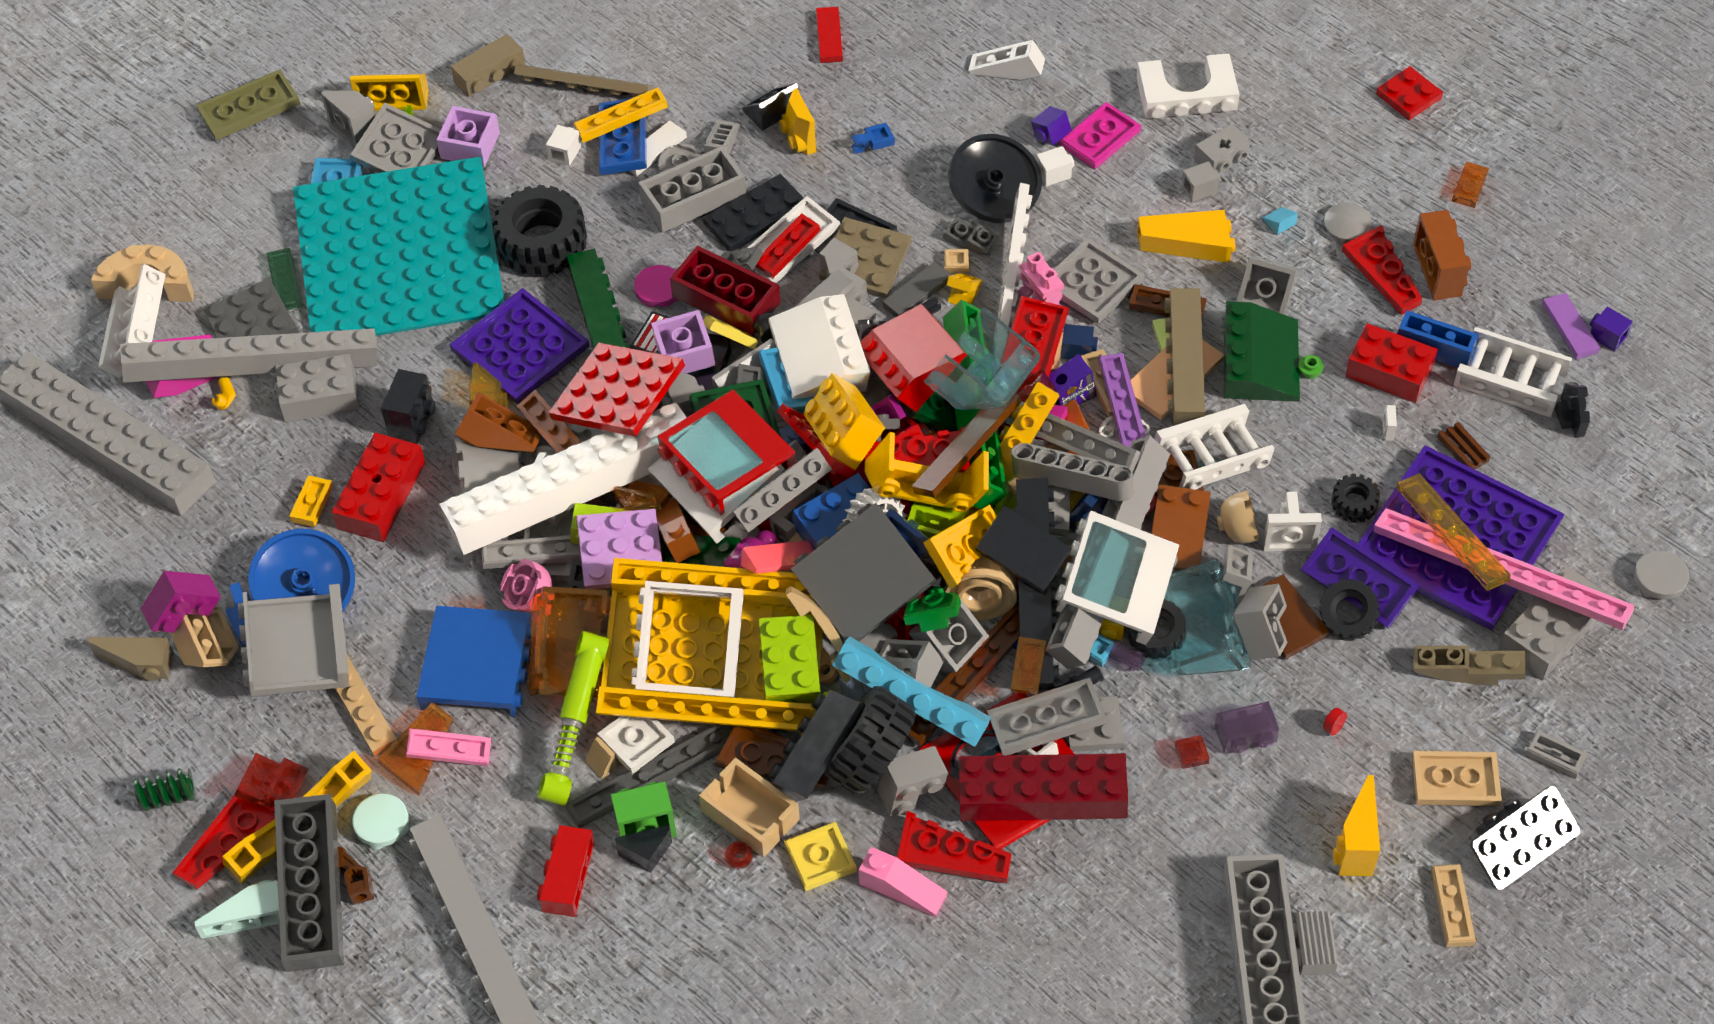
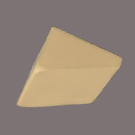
M595 738L586 757V763L599 778H604L617 768L615 753L601 738Z

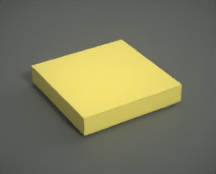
M705 315L703 322L708 329L752 349L756 348L758 341L752 335L714 317Z
M836 821L784 841L785 848L805 892L857 872V866Z

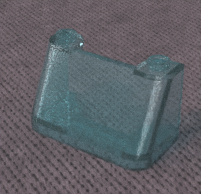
M1217 558L1172 573L1169 579L1164 599L1169 602L1172 601L1177 607H1180L1182 614L1185 616L1186 639L1182 643L1183 646L1180 650H1172L1171 656L1168 657L1171 670L1177 672L1180 676L1241 671L1251 667V660L1247 651L1244 650L1245 647L1241 634L1233 622V614L1239 606L1234 603L1236 585L1223 581V565Z

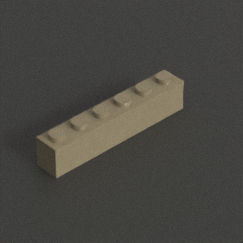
M1170 288V296L1165 298L1164 311L1169 313V318L1165 319V333H1170V338H1166V353H1170L1171 358L1167 359L1166 373L1171 374V380H1167V395H1172V400H1168V416H1172L1173 426L1205 416L1200 288Z

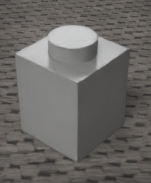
M1208 161L1183 170L1181 186L1190 200L1194 202L1218 193V186L1221 182L1220 174Z

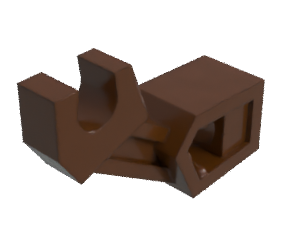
M338 846L339 873L345 871L344 877L348 895L353 905L373 900L372 876L368 868L362 867L347 854L345 848ZM356 879H364L361 881L354 882Z

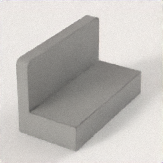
M1228 545L1224 554L1223 581L1236 585L1234 603L1239 605L1252 580L1253 553Z

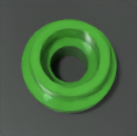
M1314 355L1302 357L1298 364L1301 375L1307 379L1318 377L1324 368L1323 361Z

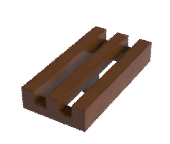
M1459 422L1455 423L1454 427L1446 428L1445 432L1441 431L1438 433L1437 438L1460 463L1477 469L1489 462L1491 456ZM1449 437H1451L1459 445V448L1453 443V441ZM1464 454H1467L1474 463H1472Z

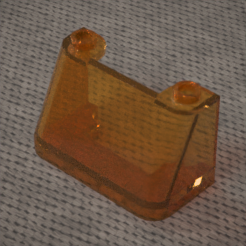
M543 586L534 591L529 664L530 696L565 697L576 658L575 650L581 632L586 631L601 636V618H604L605 613L610 612L611 599L607 597V590ZM599 671L593 698H598L599 686L601 687L603 675L601 671Z

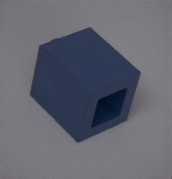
M1065 324L1061 359H1072L1078 354L1081 356L1097 351L1098 337H1093L1094 327Z

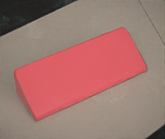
M808 541L744 547L742 549L741 566L756 574L791 570L795 566V559L805 552L809 555L814 549Z

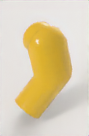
M228 377L219 379L218 384L222 393L216 394L217 399L212 398L213 406L219 410L227 409L236 397L235 390Z

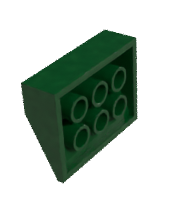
M1226 301L1223 319L1224 399L1299 402L1298 319L1251 302Z

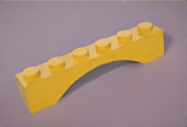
M352 751L332 767L303 797L331 794L336 807H338L371 780L372 770L355 751ZM275 819L260 830L244 838L222 856L223 865L241 885L277 856Z

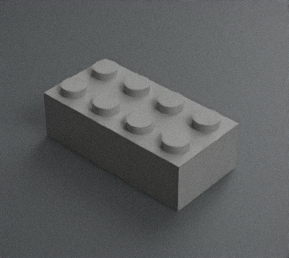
M723 146L638 182L641 202L662 232L724 206L746 193L745 176Z
M1567 566L1558 574V576L1607 594ZM1537 597L1505 631L1499 650L1525 651V668L1541 680H1544L1598 620Z

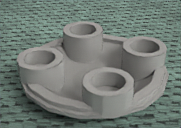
M1342 203L1331 207L1325 213L1324 224L1329 233L1334 236L1336 242L1346 243L1369 232L1372 220L1370 214L1364 208L1356 204Z

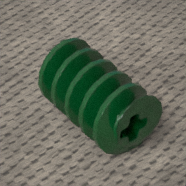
M178 768L177 777H173L169 770L166 773L165 780L161 778L159 773H156L155 782H151L147 775L143 785L140 784L137 778H134L136 800L139 807L142 806L145 811H150L152 803L155 808L159 809L162 807L163 801L167 806H172L174 798L179 804L184 802V796L189 801H194L195 785L190 768H188L187 775L183 773L181 768Z

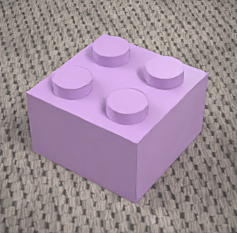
M452 106L437 137L440 158L455 161L481 156L482 165L485 167L500 134L497 115Z
M700 310L651 323L659 354L682 358L685 366L681 372L690 373L715 366L712 345Z

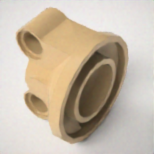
M983 555L973 562L971 569L962 576L957 586L950 589L945 581L946 585L943 588L946 593L954 592L959 594L961 600L977 620H989L1000 617L1011 610L1017 601L1015 575Z

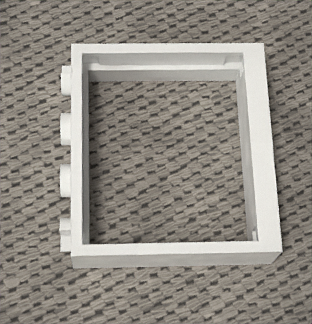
M645 581V588L640 587L639 604H643L642 615H637L636 630L641 631L640 641H635L634 657L638 658V666L632 669L631 684L636 685L635 689L734 698L743 589ZM654 593L731 599L723 689L646 683Z

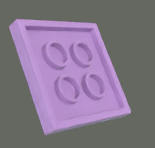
M655 509L577 516L585 591L612 588L611 579L614 558L662 562Z

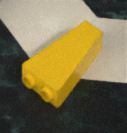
M1225 210L1138 217L1137 236L1140 251L1225 263L1230 262L1231 252H1235V239L1230 238L1231 221L1226 219Z

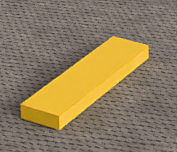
M658 87L574 123V126L579 131L582 142L585 143L668 107V104Z

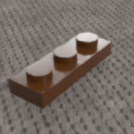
M1135 284L1129 309L1169 317V313L1164 311L1165 298H1169L1170 291ZM1201 297V321H1202V318H1203V315H1204V311H1205V307H1206V302H1207V298H1202V297Z

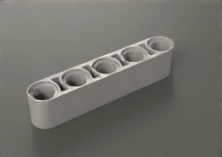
M1028 443L1017 444L1011 450L1013 472L1020 478H1048L1049 485L1117 501H1126L1134 494L1133 472L1129 467Z

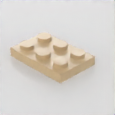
M1413 751L1412 764L1416 805H1501L1502 797L1496 752Z

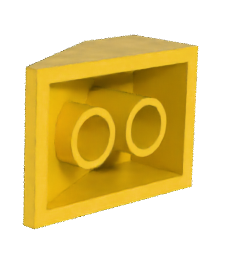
M1374 775L1367 776L1344 823L1341 835L1336 837V848L1333 849V865H1338L1339 876H1373L1380 853Z

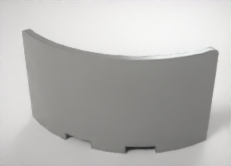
M453 438L451 464L454 478H458L460 481V487H455V497L520 469L516 450L476 447L473 444L464 443L460 438Z

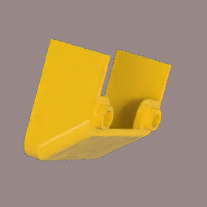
M889 432L865 460L864 472L874 492L884 498L895 497L952 508L956 512H965L989 488V452L983 451L964 473L958 472L935 498L913 492L912 485L929 466L895 460V433Z

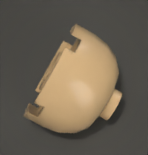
M1248 490L1229 496L1221 506V515L1217 516L1220 531L1225 530L1228 537L1237 543L1243 544L1260 541V533L1256 529L1257 519Z

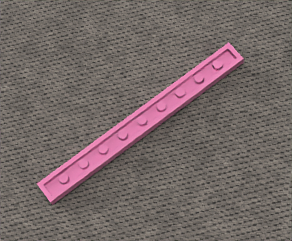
M1387 508L1374 525L1375 533L1620 630L1624 629L1634 611L1635 605Z

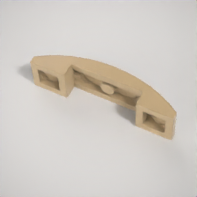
M790 586L786 589V595L799 615L802 617L811 611L836 649V652L830 655V660L833 664L844 645L839 631L812 598ZM835 667L845 683L850 681V675Z

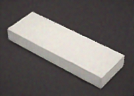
M668 121L646 138L647 168L659 159L660 154L670 146L673 148L687 138L686 131L672 121ZM647 168L632 170L630 172L637 177Z

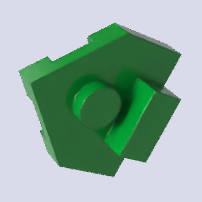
M939 586L929 589V594L921 600L915 598L908 602L903 617L905 624L919 623L922 632L948 628L949 618L958 616L961 605L959 594L954 592L946 593Z

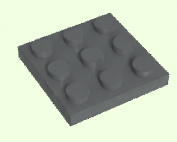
M270 278L264 279L203 309L218 338L299 333Z

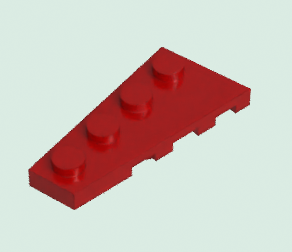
M782 403L777 412L812 450L815 448L819 449L832 468L829 472L837 477L841 474L850 478L855 469L832 457L805 415Z
M965 427L953 432H948V430L938 431L937 434L923 436L922 434L914 435L911 439L906 440L896 438L894 459L930 466ZM882 441L875 442L864 457V470L865 460ZM969 461L959 471L960 473H964L969 467Z

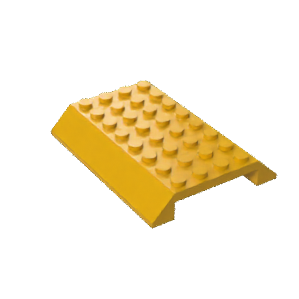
M614 558L611 579L612 596L607 631L609 645L604 658L601 687L599 686L596 714L798 731L797 726L804 716L809 717L814 709L811 707L812 702L792 703L765 700L759 618L799 616V613L786 595V589L790 586L813 599L794 573L776 571L756 574L743 568ZM645 581L743 589L734 698L636 690V685L631 684L632 669L638 666V658L634 657L635 641H640L641 631L636 630L637 615H642L643 604H639L640 587L645 588ZM654 593L646 683L723 689L731 599ZM814 618L820 677L823 630Z

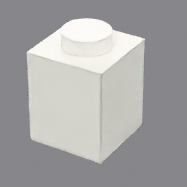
M560 125L556 126L546 143L548 160L567 166L571 165L581 148L579 131Z
M1063 146L1037 154L1036 161L1045 186L1071 179L1074 160L1071 154H1067Z

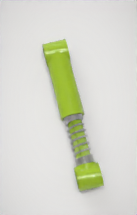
M582 631L575 650L576 658L559 718L562 722L560 725L562 730L558 732L560 738L556 740L558 745L555 746L556 752L553 753L555 758L551 760L553 765L549 766V772L544 773L541 779L537 799L565 806L572 787V780L569 778L571 770L569 765L573 763L571 757L575 756L572 753L576 749L574 747L575 742H578L576 739L577 735H580L578 730H581L582 726L586 725L600 667L607 653L609 638Z

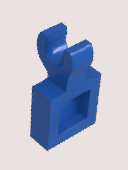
M882 123L865 128L864 134L852 136L854 144L851 147L855 154L865 151L869 146L874 151L895 145V138L887 123Z

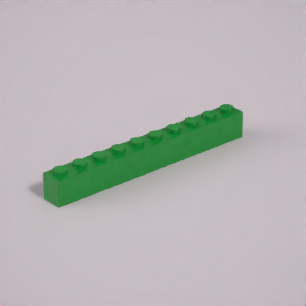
M960 300L943 316L944 329L967 354L950 374L958 431L960 428L966 427L993 397L981 310L963 300ZM998 429L969 460L970 466L983 451L989 452V488L973 505V507L983 509L988 505L993 508L1007 496Z

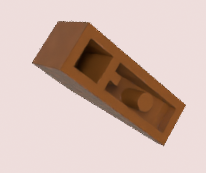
M675 499L654 508L656 510L657 523L676 563L700 553L680 505Z

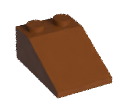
M479 392L455 432V435L459 436L461 441L466 444H473L476 447L534 452L542 436L530 421Z
M1159 484L1152 534L1179 544L1177 552L1178 561L1175 568H1173L1174 570L1199 573L1211 492Z

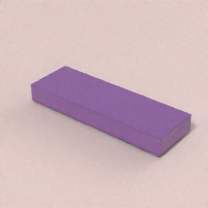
M1566 293L1543 300L1542 305L1576 360L1599 353L1600 347Z

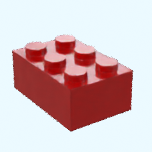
M1367 323L1349 358L1345 377L1416 403L1434 367L1438 349Z

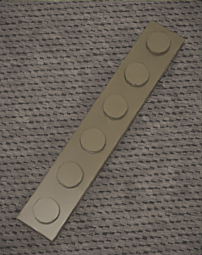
M515 65L514 74L521 75V80L535 81V78H541L545 84L557 85V81L565 82V87L579 88V85H585L589 91L601 92V88L609 89V94L623 95V92H629L631 97L651 91L654 86L528 65Z

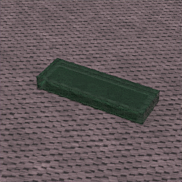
M291 248L267 252L272 283L286 309L291 310L303 307Z

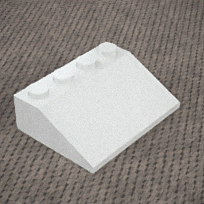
M844 294L819 297L769 318L768 322L776 348L779 350L780 361L783 363V368L786 372L787 383L789 382L792 399L815 397L821 383L828 379L831 373L855 385L860 392L866 391L870 370Z

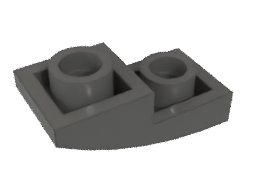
M955 217L943 235L945 240L961 248L985 255L988 254L999 237L980 224L974 228Z

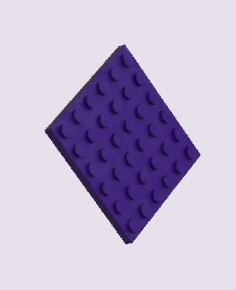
M1424 445L1358 545L1419 584L1416 592L1493 631L1519 589L1375 533V523L1387 508L1534 566L1562 522L1565 514Z

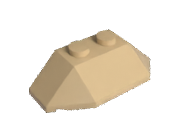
M217 605L209 616L186 614L174 633L170 632L184 665L197 667L227 666L239 649L221 608Z

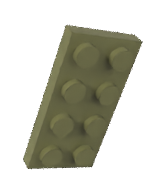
M281 69L199 103L196 107L215 140H219L298 106L301 103L296 92Z

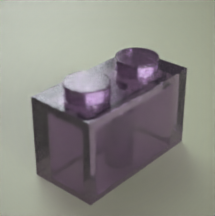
M1269 701L1216 714L1214 727L1224 754L1232 752L1238 754L1249 748L1258 746L1268 747L1277 742L1279 726Z

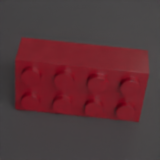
M698 245L670 277L672 297L752 336L757 333L753 326L757 317L764 313H773L781 303L779 284Z

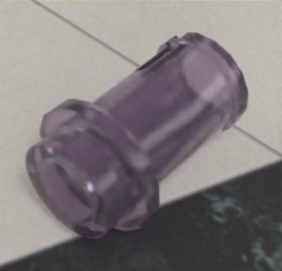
M1119 642L1113 645L1109 654L1110 658L1129 666L1131 671H1139L1145 662L1142 652H1135Z

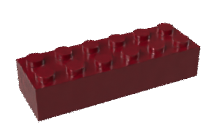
M1126 753L959 756L961 821L1121 819L1128 817Z

